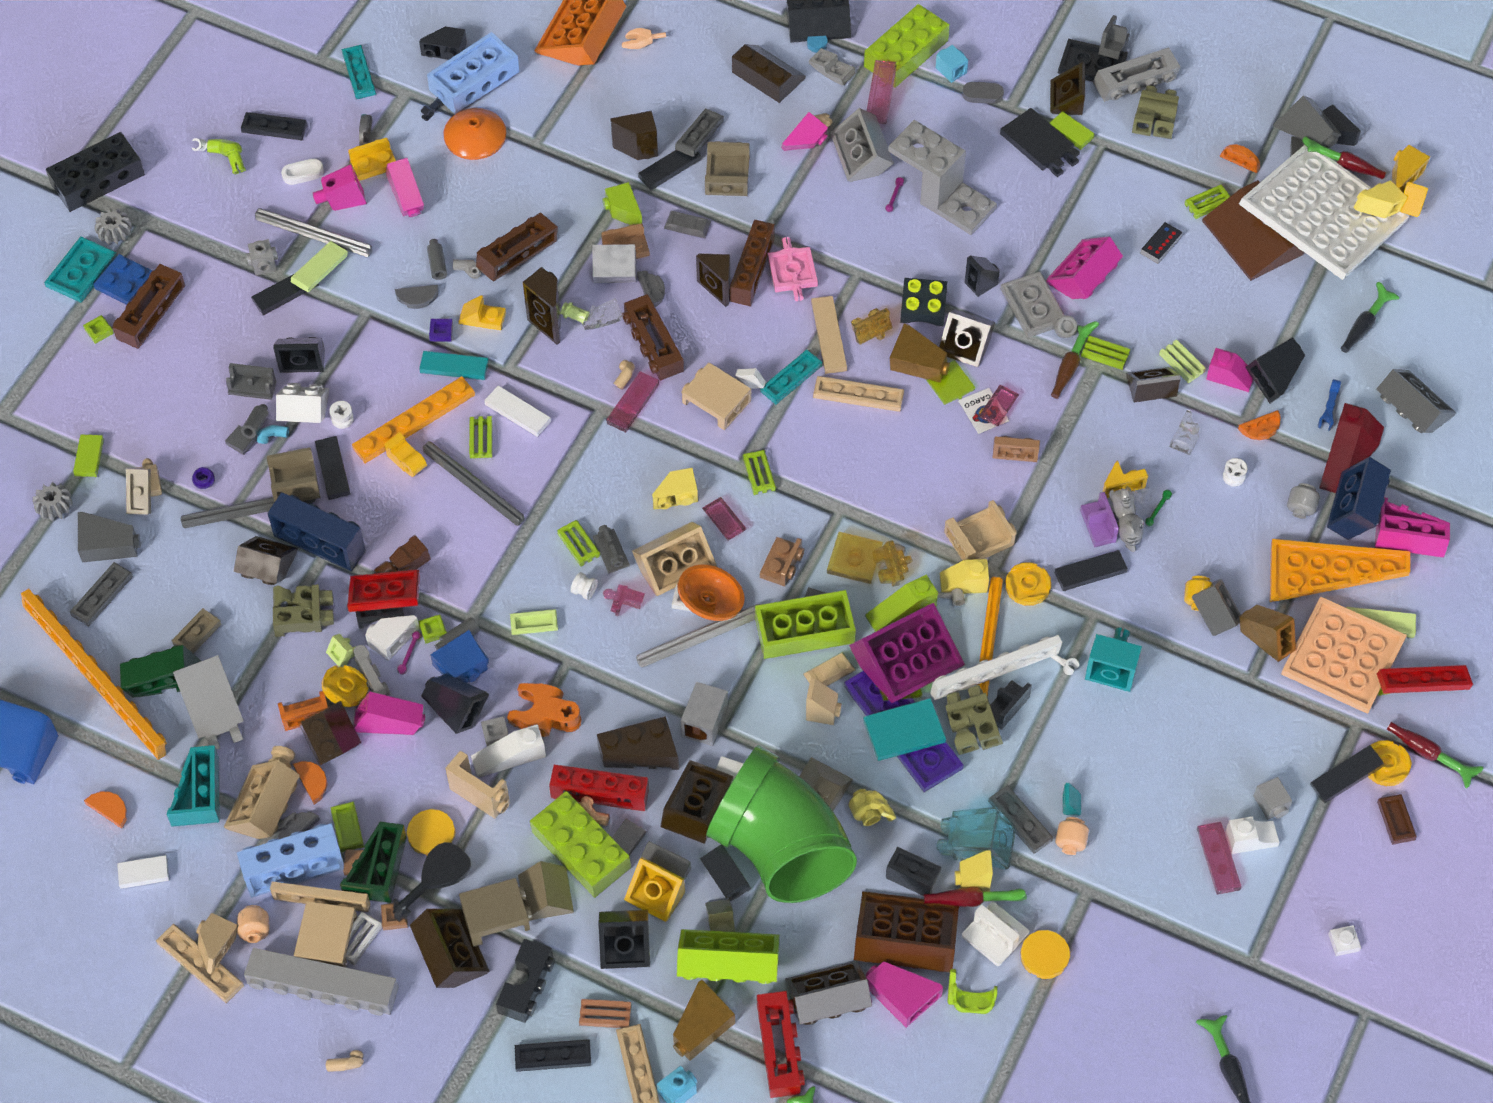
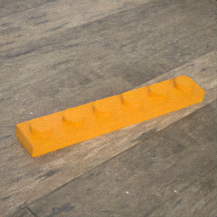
M461 376L354 442L352 448L366 464L385 452V443L399 432L405 438H408L474 397L475 391Z

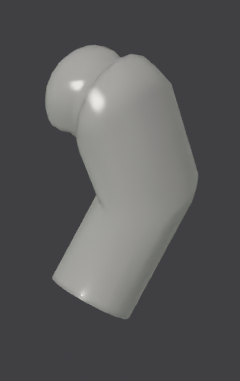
M453 259V270H463L474 279L481 276L482 272L476 267L474 260Z

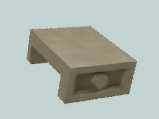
M708 142L705 195L747 196L750 159L749 143Z
M310 447L268 455L266 457L274 502L281 492L287 495H295L301 501L320 498L316 469Z
M516 878L459 894L473 947L482 945L481 937L522 925H524L525 931L530 930L529 921L533 920L529 906H524L523 901L527 900L523 886H518Z

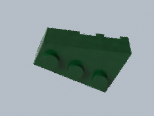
M176 645L171 647V649L161 652H152L150 655L141 658H132L127 662L120 663L121 689L132 698L162 694V690L176 688V691L180 692L173 672L201 662V660L184 645Z
M379 822L366 842L365 849L352 864V869L347 877L343 878L340 883L342 891L368 894L369 900L392 902L407 838L404 825Z

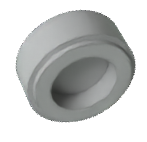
M1071 316L1058 318L1054 325L1056 334L1062 338L1073 336L1077 331L1076 320Z

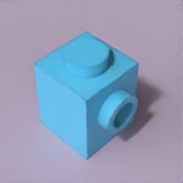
M951 45L946 49L940 50L936 55V69L952 83L967 73L968 59L961 50Z
M679 1066L657 1083V1093L666 1103H685L697 1093V1079L691 1071H685L682 1066Z

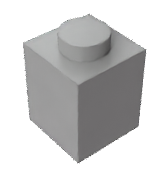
M1278 777L1258 785L1253 796L1267 820L1273 817L1278 819L1285 816L1289 812L1292 799Z

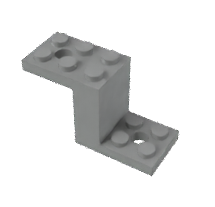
M913 120L889 145L888 152L923 172L920 204L963 231L972 235L996 210V202L963 183L966 151L946 138ZM919 143L924 147L915 148L913 145ZM968 206L971 207L972 210L964 211L962 208Z

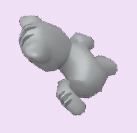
M1127 486L1126 489H1120L1115 492L1111 490L1109 496L1113 503V514L1119 527L1120 538L1130 551L1135 552V545L1142 539L1144 522L1142 518L1136 515L1134 494L1131 488Z

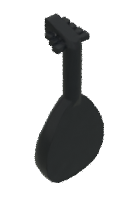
M444 842L435 846L425 859L421 883L400 902L396 898L393 900L394 918L398 922L403 919L406 920L411 914L408 907L428 889L448 887L463 880L471 868L469 856L452 843Z

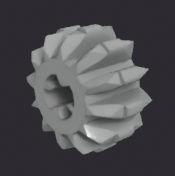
M110 209L108 213L101 212V217H97L95 221V231L99 239L106 241L108 245L112 242L118 245L120 240L126 242V236L131 235L132 223L125 212L121 213L119 209H116L114 212Z
M52 482L48 487L43 484L42 490H36V496L32 497L35 512L40 514L41 518L45 520L49 517L53 522L55 517L58 516L62 519L63 513L69 514V507L72 506L71 494L62 484L56 486Z

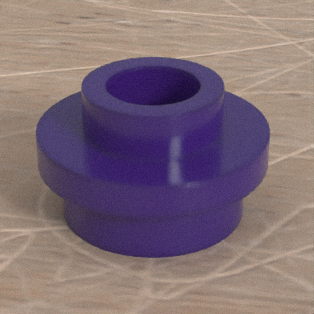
M206 467L196 469L192 476L194 486L199 489H207L215 481L214 473Z

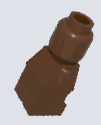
M414 535L409 538L407 543L395 550L389 557L390 562L385 561L376 567L374 574L417 570L431 560L428 549Z

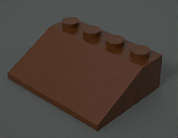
M1259 180L1240 188L1202 218L1205 226L1250 281L1304 255V251L1239 205L1241 199L1260 183Z
M862 891L853 960L880 964L886 962L891 965L914 969L950 972V969H953L959 906L936 903L924 904V899Z

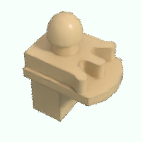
M146 458L142 462V467L138 468L151 469V497L162 495L157 465H153V461Z

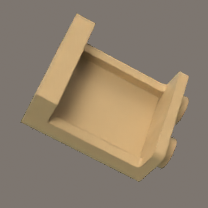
M708 363L704 368H700L695 378L690 383H686L681 392L683 404L687 405L689 402H692L717 418L718 427L726 430L751 402V388L711 363Z
M994 500L989 501L987 509L956 522L954 517L945 521L944 533L962 561L988 558L1013 546L1015 543L1016 529L1012 523L1007 521L1004 510L1000 505L997 506Z
M459 751L445 768L450 790L496 819L500 813L502 814L507 810L510 804L506 781L501 779L494 788L482 782L471 774L468 755Z
M320 900L314 902L306 901L294 957L346 967L348 943L353 922L357 919L355 908L348 904H338L337 906Z

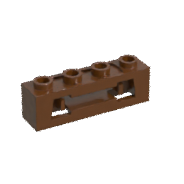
M540 212L534 217L528 218L526 222L518 227L512 228L510 232L502 237H498L488 246L482 247L477 252L476 267L494 282L557 241L558 226ZM540 240L542 241L541 244L534 247V245L537 244V242H539ZM507 262V265L505 267L498 270V267L504 265V263Z
M754 219L730 284V302L751 307L768 260V253H770L775 240V224Z
M159 264L150 273L149 279L138 289L136 296L126 305L124 312L113 323L112 328L117 340L137 349L140 348L185 287L181 272ZM172 290V293L169 295V297H168L167 300H166L165 298L167 297V295L169 294V292ZM144 326H145L146 328L143 330V332L140 334V336H138V334L141 332V330H142V329L144 328Z
M646 294L625 302L624 312L622 313L623 320L626 325L629 324L631 326L632 337L635 341H639L640 351L644 358H648L652 374L656 373L661 381L684 372L683 358L649 295ZM648 318L651 322V330L662 348L658 350L659 356L656 353V345L645 327L649 325Z

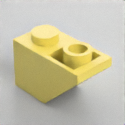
M1390 180L1383 184L1379 183L1369 190L1364 189L1361 191L1353 208L1360 212L1387 218L1398 213L1408 197Z
M693 468L669 472L652 494L654 510L668 509L678 505L687 506L698 502V490Z

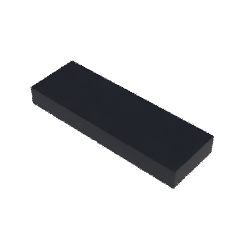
M246 112L241 125V132L302 141L307 121Z
M675 150L640 171L638 178L650 190H653L700 161L701 155L697 152L692 157Z
M293 275L251 296L261 314L265 315L307 291L291 282Z
M337 436L316 440L315 445L328 499L351 495Z
M1117 550L1055 568L1054 573L1062 591H1066L1127 573L1128 568L1120 551Z
M1369 745L1313 780L1310 785L1325 804L1384 767V762Z
M590 1039L515 1045L516 1072L591 1066Z

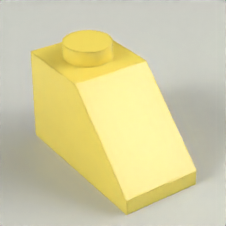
M987 559L963 560L940 572L941 592H951L956 588L961 589L963 594L987 593L989 573Z
M991 850L983 851L960 861L959 870L954 872L955 885H960V888L977 887L983 892L990 891L993 875Z

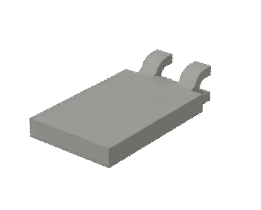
M218 655L173 672L198 739L205 736L209 746L215 745L216 750L220 749L216 736L227 731L230 732L234 743L243 740L237 725L243 722V718Z

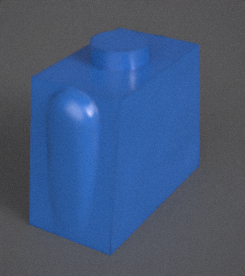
M470 630L430 654L432 665L442 675L447 674L466 683L475 681L480 674L488 670L489 658L477 644Z

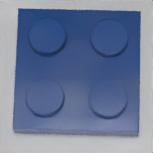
M119 254L97 279L94 287L96 290L127 305L136 296L138 289L149 279V275L153 270Z

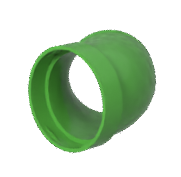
M757 745L726 792L709 825L706 836L727 848L733 845L753 863L764 883L767 895L775 901L797 903L827 894L844 883L855 870L857 859L840 821L824 799L805 780L779 763V756Z

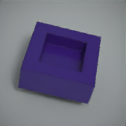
M430 319L429 340L433 342H452L453 320Z

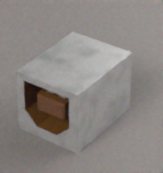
M635 244L592 245L594 283L636 282Z
M699 682L695 683L681 719L682 737L713 746L728 708V692L726 690Z

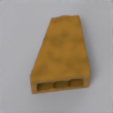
M904 323L890 355V370L941 383L943 375H947L950 368V363L947 362V353L910 325Z
M1255 605L1239 616L1241 633L1277 662L1296 650L1294 618L1260 605Z
M702 979L697 983L673 1033V1048L681 1057L685 1055L689 1061L735 1024V1014Z

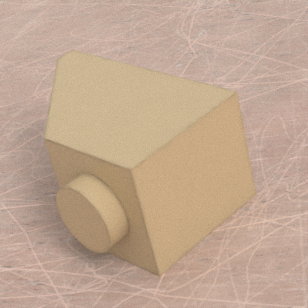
M811 678L806 698V721L834 725L835 717H840L842 703H838V693L817 679Z
M213 913L209 915L206 921L202 920L196 932L199 934L198 947L206 971L209 974L214 972L236 940L238 926Z

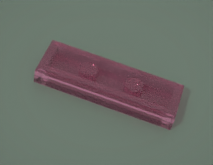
M875 60L867 112L876 115L879 124H887L897 67L896 62Z
M640 371L606 419L607 424L626 433L658 387L659 380Z
M1216 822L1198 826L1197 832L1216 894L1241 890L1240 880L1222 823Z

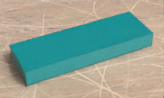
M362 45L341 49L356 100L376 95Z
M806 349L771 378L764 388H760V392L777 405L820 369L822 361Z
M423 351L419 370L420 373L451 377L462 376L463 378L485 380L489 361L485 357Z

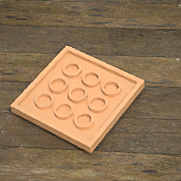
M1320 596L1296 643V650L1290 654L1281 675L1368 714L1381 689L1377 673L1379 669L1392 667L1407 635Z

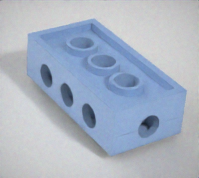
M491 32L427 74L429 91L456 114L519 73L518 55Z
M332 823L327 825L320 824L305 832L297 831L288 837L271 839L266 844L256 847L248 846L242 851L236 852L251 898L271 892L272 881L298 884L344 869V862Z

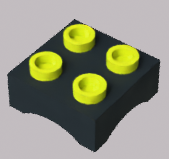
M904 277L900 323L926 322L935 326H944L948 281Z

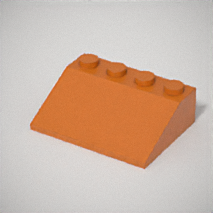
M563 0L534 51L537 54L578 66L595 64L617 22L621 18L626 4L623 0Z

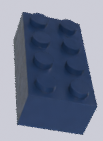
M281 492L267 513L274 537L351 572L366 551L361 528L353 521L347 522L340 519L335 513H327L320 510L315 504H307L295 495H287Z

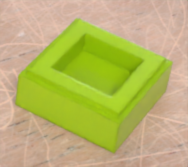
M102 315L83 325L84 330L95 344L114 334L113 329Z
M440 614L418 621L425 644L439 640V637L447 633Z

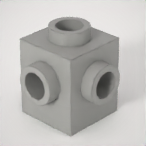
M269 239L248 244L250 253L245 254L248 265H253L256 276L277 271L274 260L278 259L276 248L270 246Z

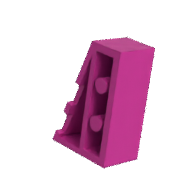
M1384 497L1385 502L1381 507L1379 515L1380 521L1376 526L1375 548L1410 551V553L1444 558L1450 541V523L1424 512L1420 515L1408 510L1409 506L1403 504L1401 507L1387 502L1388 498Z

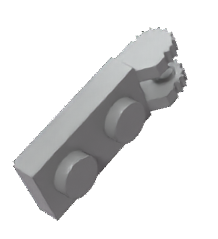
M357 645L353 651L355 661L359 670L365 676L366 683L371 692L386 696L390 695L387 684L385 682L381 683L379 680L381 676L375 664L371 665L369 651L365 646Z

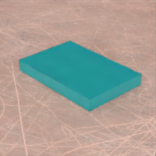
M80 236L44 282L45 287L82 303L93 289L97 279L117 257V253Z
M931 698L863 717L864 725L878 761L946 742L945 734Z

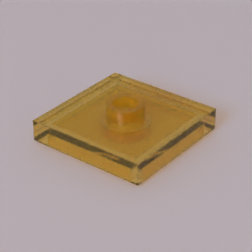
M838 532L828 564L827 574L871 584L883 542Z

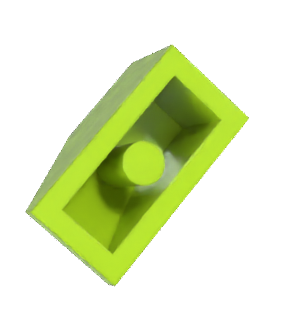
M629 182L605 188V198H602L605 210H609L612 218L629 225L642 224V214Z

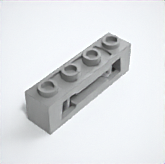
M1168 47L1098 70L1093 84L1104 102L1117 100L1124 95L1135 94L1147 86L1155 87L1157 84L1173 81L1180 69V65Z

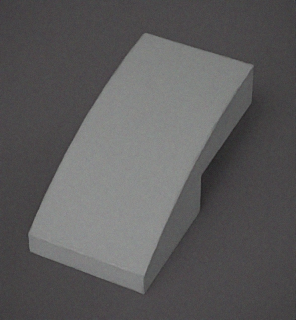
M822 48L809 60V64L818 72L842 86L856 74L853 66L838 61L837 54Z

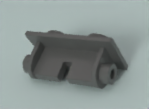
M607 525L600 526L598 534L594 535L593 539L608 573L629 567L630 564L615 530L607 527Z

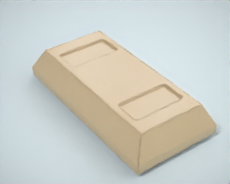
M842 652L803 673L809 683L810 679L814 678L828 686L855 671V668Z

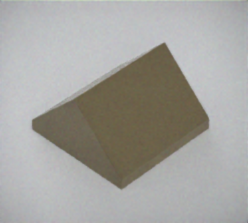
M540 861L518 875L519 884L524 887L527 898L523 903L525 907H530L533 920L574 913L566 867Z

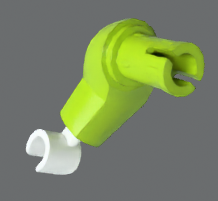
M198 138L192 140L199 142L198 148H192L194 151L202 152L207 149L209 153L222 154L228 157L233 174H239L240 170L241 173L246 171L240 155L242 147L239 143L227 139H208L207 142L204 139Z

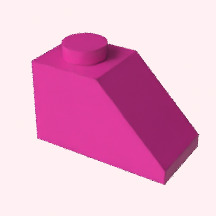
M808 112L785 139L781 148L787 151L814 148L817 144L822 145L828 137L826 134L828 127Z
M1215 348L1206 380L1249 392L1253 378L1245 368L1248 365L1238 354Z

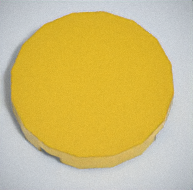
M1023 562L1015 565L1007 574L1005 580L1006 592L1016 603L1024 606L1036 605L1048 597L1051 590V577L1043 567L1040 568L1032 562Z
M332 666L326 671L321 681L325 696L333 703L341 701L344 707L359 705L368 693L365 676L351 666Z
M1389 740L1377 741L1371 744V747L1384 762V767L1368 776V778L1376 784L1383 786H1395L1402 783L1409 775L1412 764L1406 749L1400 744L1398 746Z
M434 809L419 812L411 819L407 827L409 845L415 852L426 854V856L438 844L444 842L452 843L456 833L452 819L446 813Z
M1038 930L1024 940L1020 952L1021 962L1030 974L1037 975L1036 977L1041 979H1051L1061 975L1067 967L1070 959L1069 946L1058 933L1049 930Z

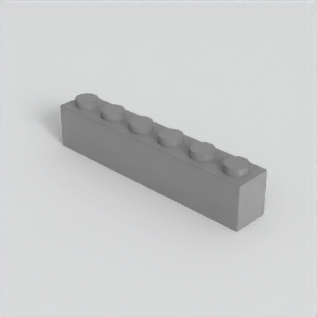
M257 948L252 949L244 973L247 984L254 989L262 990L263 988H268L281 995L291 993L304 1000H311V998L319 999L327 1005L342 1004L350 1010L365 1009L371 1014L378 1016L391 1014L399 988L396 978Z

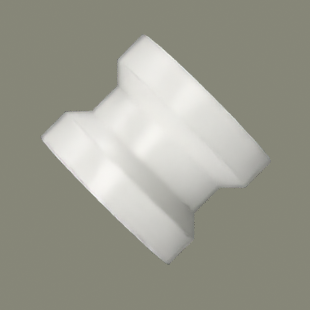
M337 401L331 405L330 416L333 425L339 429L350 427L354 421L350 404L346 401Z
M1238 458L1228 460L1223 472L1224 482L1233 487L1242 485L1248 470L1247 464Z
M580 572L572 583L571 593L575 595L580 594L584 599L590 600L597 588L598 580L595 578L589 579L584 573Z

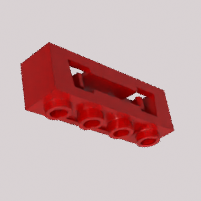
M554 764L549 788L551 798L557 799L565 790L572 791L570 795L577 802H581L582 797L588 796L593 799L596 805L645 811L649 794L648 777ZM625 799H629V800L631 801V803H630V802H624V800H625Z
M786 991L758 994L757 1010L770 1098L800 1095V1086L805 1085L803 1070H798L797 1062L801 1061L800 1047L794 1045L793 1039L798 1037L796 1022L791 1023L790 1015L794 1014L793 1001L787 998ZM766 1015H770V1021H769V1022H767V1017H766ZM779 1015H782L781 1030L786 1063L777 1064L778 1076L775 1077L776 1055L771 1026L780 1025ZM787 1067H790L791 1073H787Z

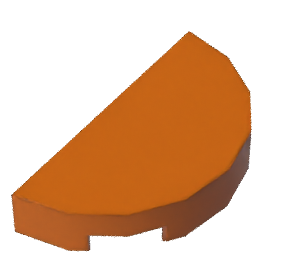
M1237 144L1228 145L1220 154L1221 158L1250 171L1258 173L1260 170L1258 157L1244 146Z
M1276 410L1240 424L1238 430L1250 439H1269L1279 429L1281 416L1279 411Z
M301 761L294 763L293 767L300 774L299 778L315 805L323 798L326 786L328 785L325 772L319 765L312 762Z
M100 791L91 794L84 800L87 806L122 829L127 820V810L124 801L117 794Z

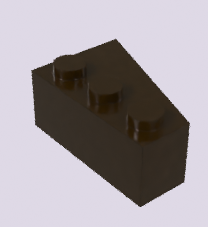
M666 716L597 734L598 749L604 767L634 768V766L649 767V769L669 767L671 770H679L678 755Z

